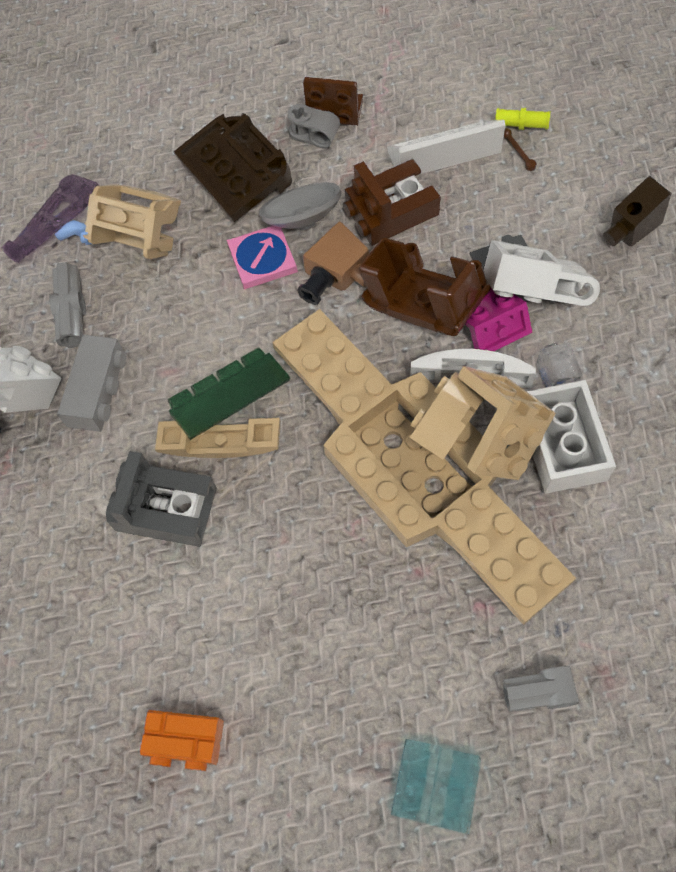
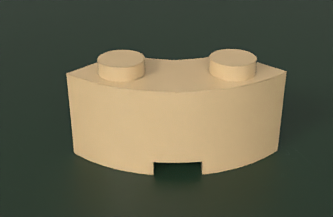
M457 372L450 379L446 376L441 379L434 390V393L438 395L427 412L420 409L410 424L415 430L409 438L443 460L484 400L482 396L457 378L459 375Z

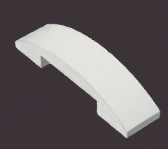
M453 349L428 354L412 361L410 376L421 372L431 383H439L441 373H460L462 367L466 366L506 376L521 388H532L536 375L535 367L518 358L480 349Z

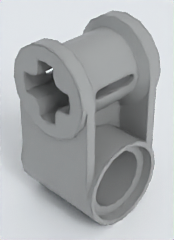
M304 104L293 105L288 110V119L291 122L289 135L292 139L313 144L320 148H328L331 145L340 126V120L334 113L311 108Z

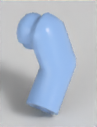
M72 220L54 229V234L60 241L76 235L80 236L82 243L86 245L92 244L83 237V235L88 234V232H85V223Z

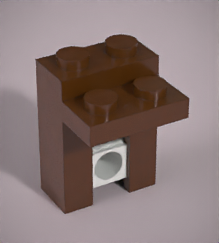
M414 159L375 176L364 161L354 165V179H352V186L345 189L343 207L349 218L353 217L360 236L362 238L366 237L371 246L377 244L382 238L393 237L438 216L440 213L441 196L433 185L424 189L415 176L421 174V169Z

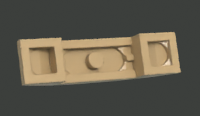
M280 418L249 419L248 424L192 426L189 421L158 422L155 451L163 454L196 458H234L268 453L279 449Z

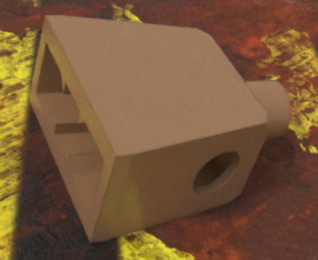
M339 221L303 255L305 272L311 276V270L315 266L324 268L334 278L332 286L341 291L346 290L354 281L366 287L359 267L369 255V250Z

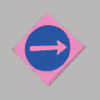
M270 226L227 240L244 289L298 272L281 227Z

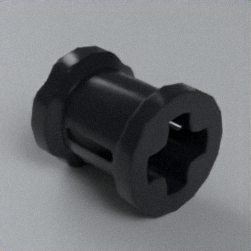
M315 266L311 270L310 278L305 284H301L297 291L300 297L307 303L318 305L321 301L320 296L327 287L329 288L333 285L334 278L324 268Z

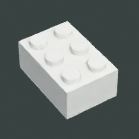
M586 380L527 391L556 413L543 436L542 442L537 446L533 454L544 493L547 494L608 481L616 465Z

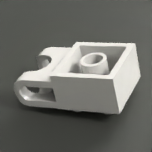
M491 240L484 266V274L491 288L495 290V294L503 297H512L513 294L523 295L524 299L536 303H541L542 299L580 306L591 305L597 299L600 292V284L592 275L586 273V270L580 264L557 259L548 250ZM584 283H589L590 290L588 293L578 296L576 293L582 289Z
M13 346V348L0 347V410L4 413L48 409L62 379L51 371V366L36 360L30 355L31 352L21 346Z

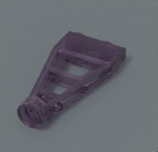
M74 174L64 177L59 182V187L50 195L14 241L8 240L1 247V250L18 264L25 256L29 255L66 223L81 213L88 206L89 195L93 193L94 188L99 186V184ZM64 201L70 204L56 216L52 215L61 202Z

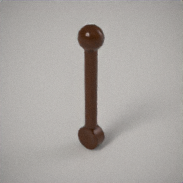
M505 128L503 138L508 139L524 160L526 170L534 171L537 165L536 161L529 159L512 137V131L509 128Z

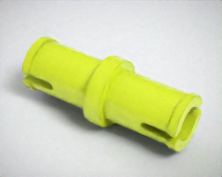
M522 107L521 110L497 108L495 120H505V126L519 127V130H524V127L549 129L551 111H526L527 108Z

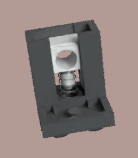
M129 451L127 460L122 462L116 478V492L114 491L111 494L107 505V522L117 532L201 547L217 490L212 477L150 466L142 453ZM186 503L191 504L189 510L183 513H178V509L181 505Z

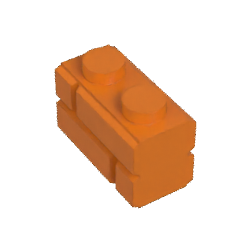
M149 710L146 716L140 755L150 758L149 765L171 767L172 760L185 762L184 769L206 771L207 764L217 765L224 721L218 717Z

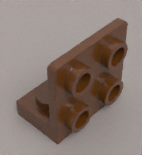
M312 77L304 78L303 87L306 106L334 113L339 118L340 124L358 126L363 105V94H358L357 82Z

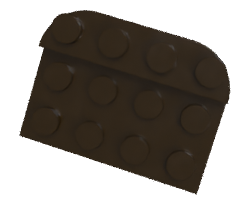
M244 113L241 116L226 118L222 114L216 117L174 151L180 162L233 222H236L274 190L281 194L292 183L290 167L281 149L277 150L253 125L250 117Z

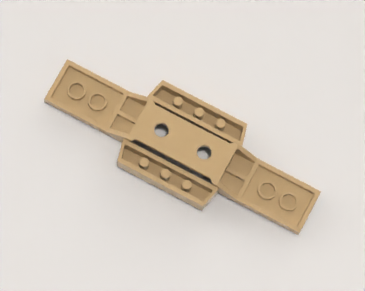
M320 309L272 342L273 348L330 410L339 424V427L324 444L326 457L405 547H409L434 534L438 535L463 557L523 625L575 581L576 577L490 488L497 477L474 474L467 468L483 437L470 422H468L447 455L475 483L474 486H470L445 458L444 460L409 438L415 428L410 425L411 422L398 409L399 404L414 419L420 409L427 412L438 396L434 393L436 387L421 372L391 384ZM395 434L402 439V444L398 448L391 449L384 444V439L388 435ZM431 478L439 479L443 483L442 491L437 494L428 492L425 488L426 481Z

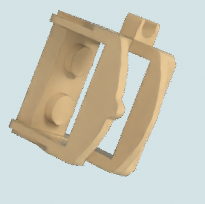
M120 184L96 186L93 193L89 195L87 220L85 222V232H88V234L83 235V237L92 244L115 241L143 249L144 258L147 259L168 256V251H172L174 238L160 233L161 226L172 224L175 221L181 200L159 192ZM126 193L153 201L150 207L122 201L121 194Z

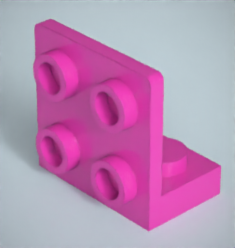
M491 288L465 324L470 329L474 349L496 351L531 334L532 328L527 302L515 294L512 297L497 295L494 293L495 290Z

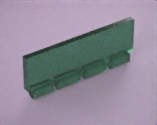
M258 347L241 357L242 364L235 360L217 370L216 375L220 380L219 382L213 374H210L191 385V389L195 394L193 397L188 389H184L168 398V403L172 408L169 410V414L191 440L287 383L291 377L270 353L265 354Z

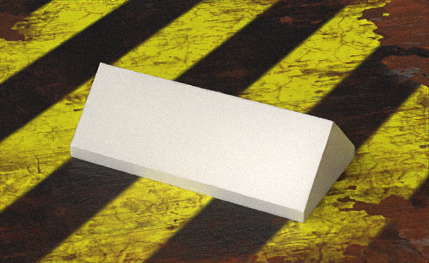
M485 120L390 145L387 146V150L394 167L414 159L421 169V174L501 153L505 120Z

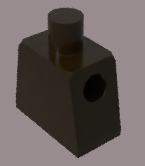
M649 175L614 209L611 227L603 233L606 242L611 246H616L620 241H623L628 246L635 245L663 223L672 193Z

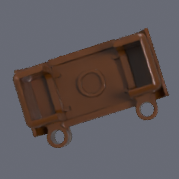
M382 238L359 267L367 287L361 297L370 308L387 314L390 317L449 336H457L488 294L491 286L487 284L482 263L478 260L468 261L451 256L450 261L456 277L453 278L422 269L424 263L416 243L404 244L389 238Z

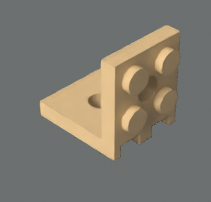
M463 366L457 378L497 408L467 468L478 475L519 480L526 471L537 446L542 442L543 436L556 413L506 376Z

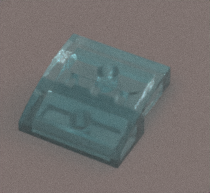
M405 739L391 815L469 835L481 757L444 749L438 745Z

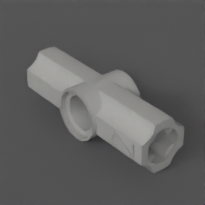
M68 262L58 263L56 268L53 269L52 274L54 294L49 296L50 309L55 319L56 342L59 346L67 348L79 347L83 336L82 315L86 314L84 297L80 291L79 269L76 265L69 264Z

